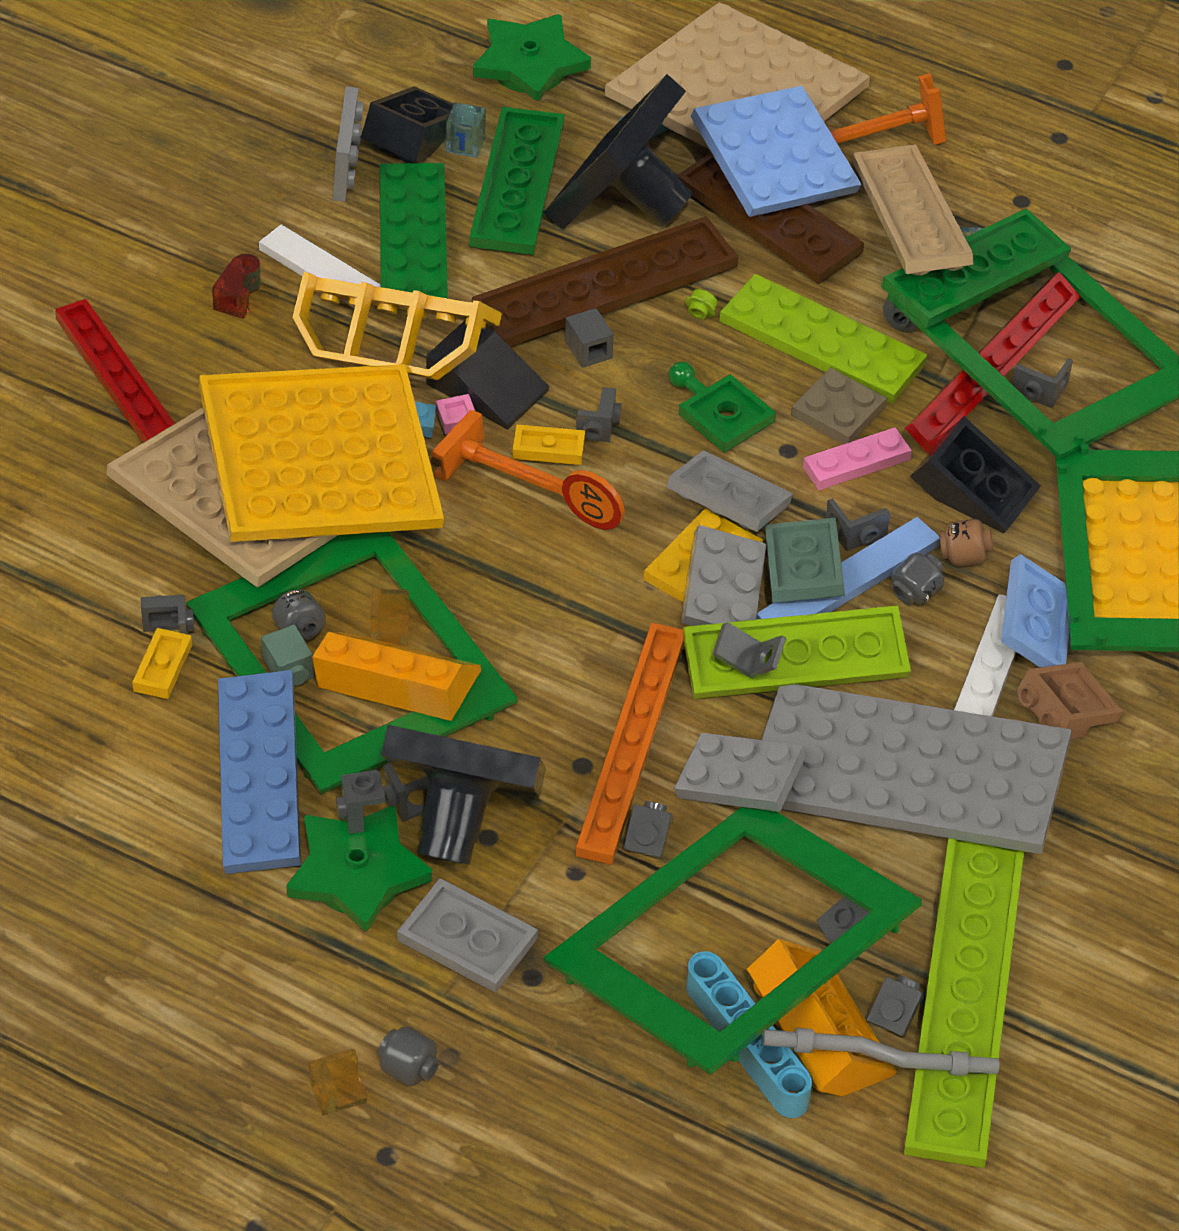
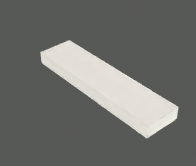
M283 225L278 226L259 241L260 251L303 276V272H308L317 277L358 284L367 282L373 286L380 287L379 283ZM342 300L343 302H345V303H347V304L349 303L348 300Z

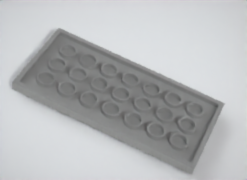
M794 684L779 687L762 740L803 745L806 753L804 762L782 806L784 810L1042 854L1071 742L1072 730Z

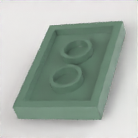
M836 517L765 525L773 603L845 596Z

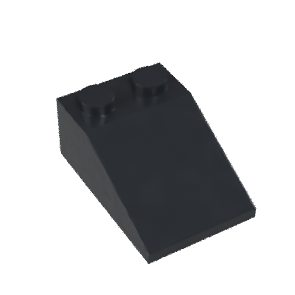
M413 86L370 102L361 138L371 142V146L377 150L390 151L397 154L398 158L403 162L417 163L430 157L466 118L468 110Z
M466 320L426 355V369H430L463 344L467 325H465ZM487 327L481 329L477 349L474 354L439 380L426 378L427 385L450 398L469 394L476 412L481 413L482 416L507 430L549 391V385L496 332Z
M965 416L942 435L910 476L935 500L973 519H978L981 523L1003 534L1009 529L1041 487L1039 483Z

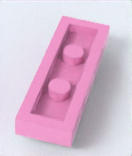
M895 427L804 457L803 468L817 489L822 490L911 459L912 450Z

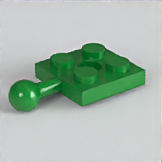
M679 361L670 367L668 377L671 384L677 388H687L695 394L679 404L678 414L723 453L775 422L776 412L731 374L706 387L695 377V370L688 362ZM719 412H733L735 414L731 416H725L720 414Z

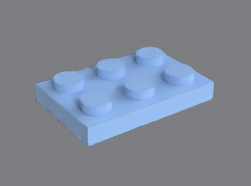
M1020 554L1011 560L1001 642L1040 668L1066 664L1069 641L1066 584Z

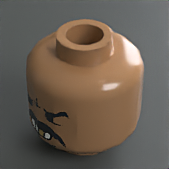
M978 519L949 522L946 531L940 532L943 559H949L954 567L981 565L986 560L987 551H993L991 529L984 530L983 524Z

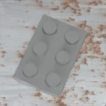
M346 86L335 161L333 200L346 202L347 189H354L356 170L350 169V167H357L359 148L356 145H360L362 126L356 123V121H362L364 102L358 101L359 88Z
M704 450L672 473L667 484L668 489L677 492L682 498L693 500L709 508L711 512L724 515L738 522L740 526L756 532L790 505L793 493Z
M699 525L694 532L681 623L697 626L756 620L766 544Z
M701 733L674 790L677 797L681 799L780 812L804 762L806 753L803 745Z
M441 878L397 931V940L495 993L538 939V929Z

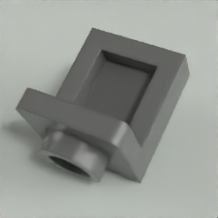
M602 387L598 412L585 410L577 412L576 430H585L586 440L610 442L613 423L620 424L622 403H616L615 388Z
M185 595L141 597L143 632L156 631L157 628L179 630V633L187 634V631H194L193 609H186Z
M378 770L341 775L342 796L336 797V808L339 820L346 819L349 834L364 832L363 806L385 802V793Z
M645 801L644 807L634 804L623 849L662 859L670 824H673L674 820L672 813L666 812L667 806L652 801Z
M902 975L898 976L897 981L886 977L867 1020L905 1038L920 1003L924 1004L926 995L918 991L921 984Z

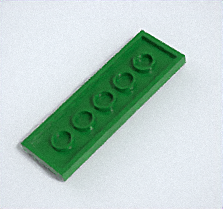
M502 106L469 236V247L535 254L544 215L543 212L545 211L564 129L565 114Z
M444 163L380 164V262L382 288L411 293L415 290L429 296L448 299Z
M1025 208L965 237L973 252V265L963 266L958 270H932L924 275L906 274L904 269L901 268L884 276L881 287L925 328H928L1068 258L1071 247Z

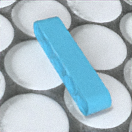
M702 951L690 958L688 962L686 991L712 1027L721 1032L751 1008L755 1002L719 956L712 952ZM771 1026V1027H770L769 1029H767V1030H776V1029H775L773 1026ZM762 1033L739 1052L740 1059L738 1061L780 1115L787 1118L802 1116L809 1107L812 1078L789 1047L763 1046ZM766 1061L774 1062L775 1064H769ZM791 1090V1091H796V1092H798V1093H790V1092H787V1091Z

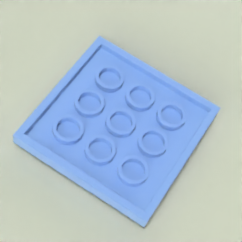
M803 86L694 108L691 114L693 122L749 217L856 193L862 185Z

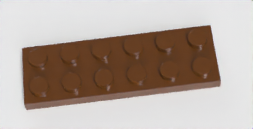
M712 152L678 174L679 180L693 191L691 196L818 284L863 253V241L808 204L749 217Z

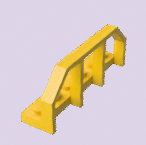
M303 272L292 318L315 357L357 366L405 364L408 375L439 380L476 352L481 329H485L486 324L499 326L502 313L480 301L473 300V303L429 296L415 290L411 293L376 287L367 282L358 284L317 277L311 273ZM314 292L321 294L320 300L339 304L340 299L348 300V304L355 307L344 354L324 351L307 320ZM371 304L378 305L377 310L390 314H397L398 309L407 310L406 315L408 316L396 363L358 357ZM427 314L436 315V320L449 324H455L456 319L466 320L465 325H467L461 346L430 369L411 366L421 320L426 319Z

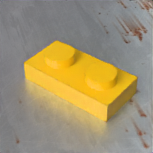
M516 424L512 459L582 465L585 430Z
M157 628L132 682L133 691L169 699L193 645L192 635Z

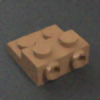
M1082 662L1028 669L1016 690L1020 703L1024 707H1029L1037 715L1039 724L1071 729V739L1085 737L1091 726L1116 723L1123 713L1121 708Z

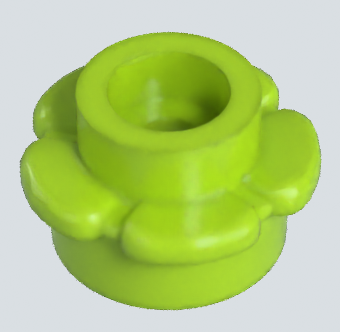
M696 289L691 297H686L685 303L689 307L688 312L693 317L703 320L706 316L711 318L715 315L717 299L711 293Z

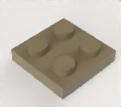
M829 368L792 406L791 416L836 441L846 444L854 441L885 409L887 398Z

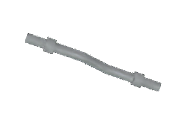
M796 1028L795 1032L764 1030L762 1036L763 1046L794 1048V1052L812 1053L813 1049L858 1052L902 1068L948 1071L949 1075L966 1076L968 1072L998 1074L999 1072L998 1058L968 1056L967 1052L950 1051L949 1055L904 1052L860 1036L814 1033L813 1029Z

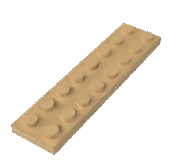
M916 144L853 153L854 167L906 274L924 275L932 270H958L963 266L973 265V252Z

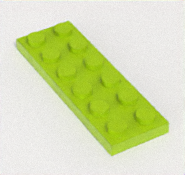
M754 274L720 311L719 322L824 372L832 368L886 397L887 402L891 404L897 400L927 363V354L757 274Z
M898 605L728 622L759 642H764L781 635L786 638L777 668L753 678H749L713 656V651L724 623L687 626L683 628L682 632L693 699L778 691L780 686L794 684L818 687L906 678L911 673ZM773 648L767 653L764 663L771 657Z

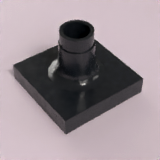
M666 74L601 139L543 213L563 230L607 187H613L643 212L650 214L662 226L666 225L689 200L693 191L679 180L680 177L652 151L648 140L682 98L686 90Z
M387 725L381 756L393 766L424 772L427 775L428 791L421 825L422 835L417 854L470 865L474 844L477 843L491 793L495 789H502L540 798L546 767L540 757Z

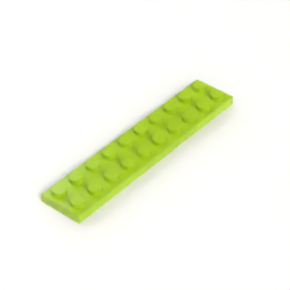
M948 838L918 1053L949 1055L950 1051L967 1052L968 1056L999 1059L1024 851ZM916 1069L904 1155L985 1168L997 1074L968 1072L966 1076L949 1075L948 1071Z

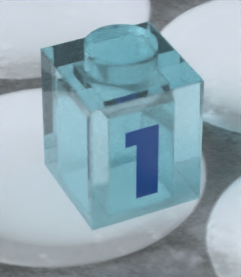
M455 102L446 123V152L478 158L486 137V108Z

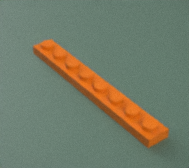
M651 622L576 845V857L610 865L613 864L683 650V629Z

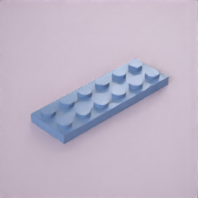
M292 670L218 679L222 848L225 874L300 866L302 863L295 695Z

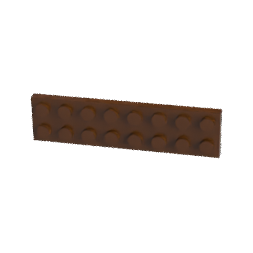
M705 216L473 296L472 303L473 300L480 301L502 313L499 326L486 324V327L496 332L511 347L565 328L566 317L597 308L600 314H604L738 267V256L708 217Z

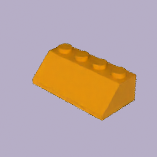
M327 632L312 656L318 688L452 721L481 672V665L343 632Z
M778 939L747 968L755 982L753 987L756 993L761 998L765 997L821 951ZM838 974L775 1023L783 1031L795 1032L796 1028L813 1029L814 1033L860 1036L880 1043ZM790 1048L809 1072L812 1078V1086L821 1093L825 1092L843 1097L891 1078L897 1073L893 1064L858 1052L813 1049L812 1053L794 1052V1048Z

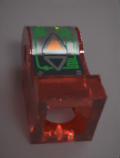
M240 254L235 256L227 265L212 287L213 310L238 318H245L249 312V295L257 291L261 285L260 260L256 256Z

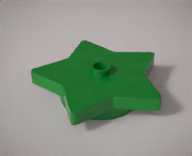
M560 14L528 24L487 19L490 47L473 64V76L496 79L506 88L516 92L527 93L534 100L538 101L547 90L560 84L565 76L591 69V57L565 40L562 16Z
M395 806L386 807L363 817L364 832L352 834L348 832L346 821L306 815L304 823L309 856L287 883V896L289 898L322 901L333 910L345 913L361 929L368 931L381 909L391 903L398 893L432 881V868L400 844Z

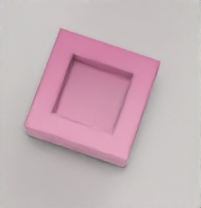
M469 394L435 401L436 413L445 434H448L470 409L475 411Z

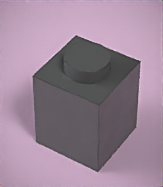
M597 308L566 317L565 342L582 368L613 358L614 334Z

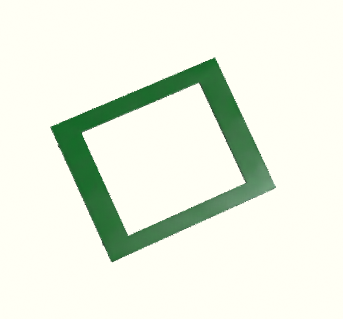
M1069 256L1049 268L1054 273L1060 272L1086 302L1161 370L1055 423L1051 422L946 322L942 320L925 328L888 293L887 299L1058 459L1079 450L1083 443L1089 445L1179 399V356Z
M1083 443L1079 450L1061 459L1055 457L1071 650L1179 652V619L1094 617L1082 480L1088 478H1097L1101 481L1130 479L1133 481L1179 482V451L1089 450V445Z
M389 532L338 535L258 588L242 577L186 602V607L193 609V617L202 628V634L208 636L236 677L267 673L229 620L275 601L290 590L302 589L375 556L454 659L481 665V672L452 721L411 712L324 752L295 712L297 762L303 769L304 777L312 781L320 794L340 786L341 775L372 771L389 763L381 756L387 725L445 737L484 718L487 721H492L494 713L518 703V698Z
M741 807L545 955L544 961L566 977L567 984L572 985L576 983L686 1058L689 1067L698 1066L711 1075L727 1061L737 1062L740 1059L739 1052L759 1037L764 1030L769 1029L889 931L898 933L900 931L899 923L922 906V899L777 811ZM746 836L870 913L719 1032L598 951L597 948Z

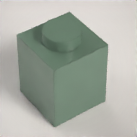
M295 624L261 636L262 660L270 673L292 670L294 686L301 685L305 681L314 678L313 654Z

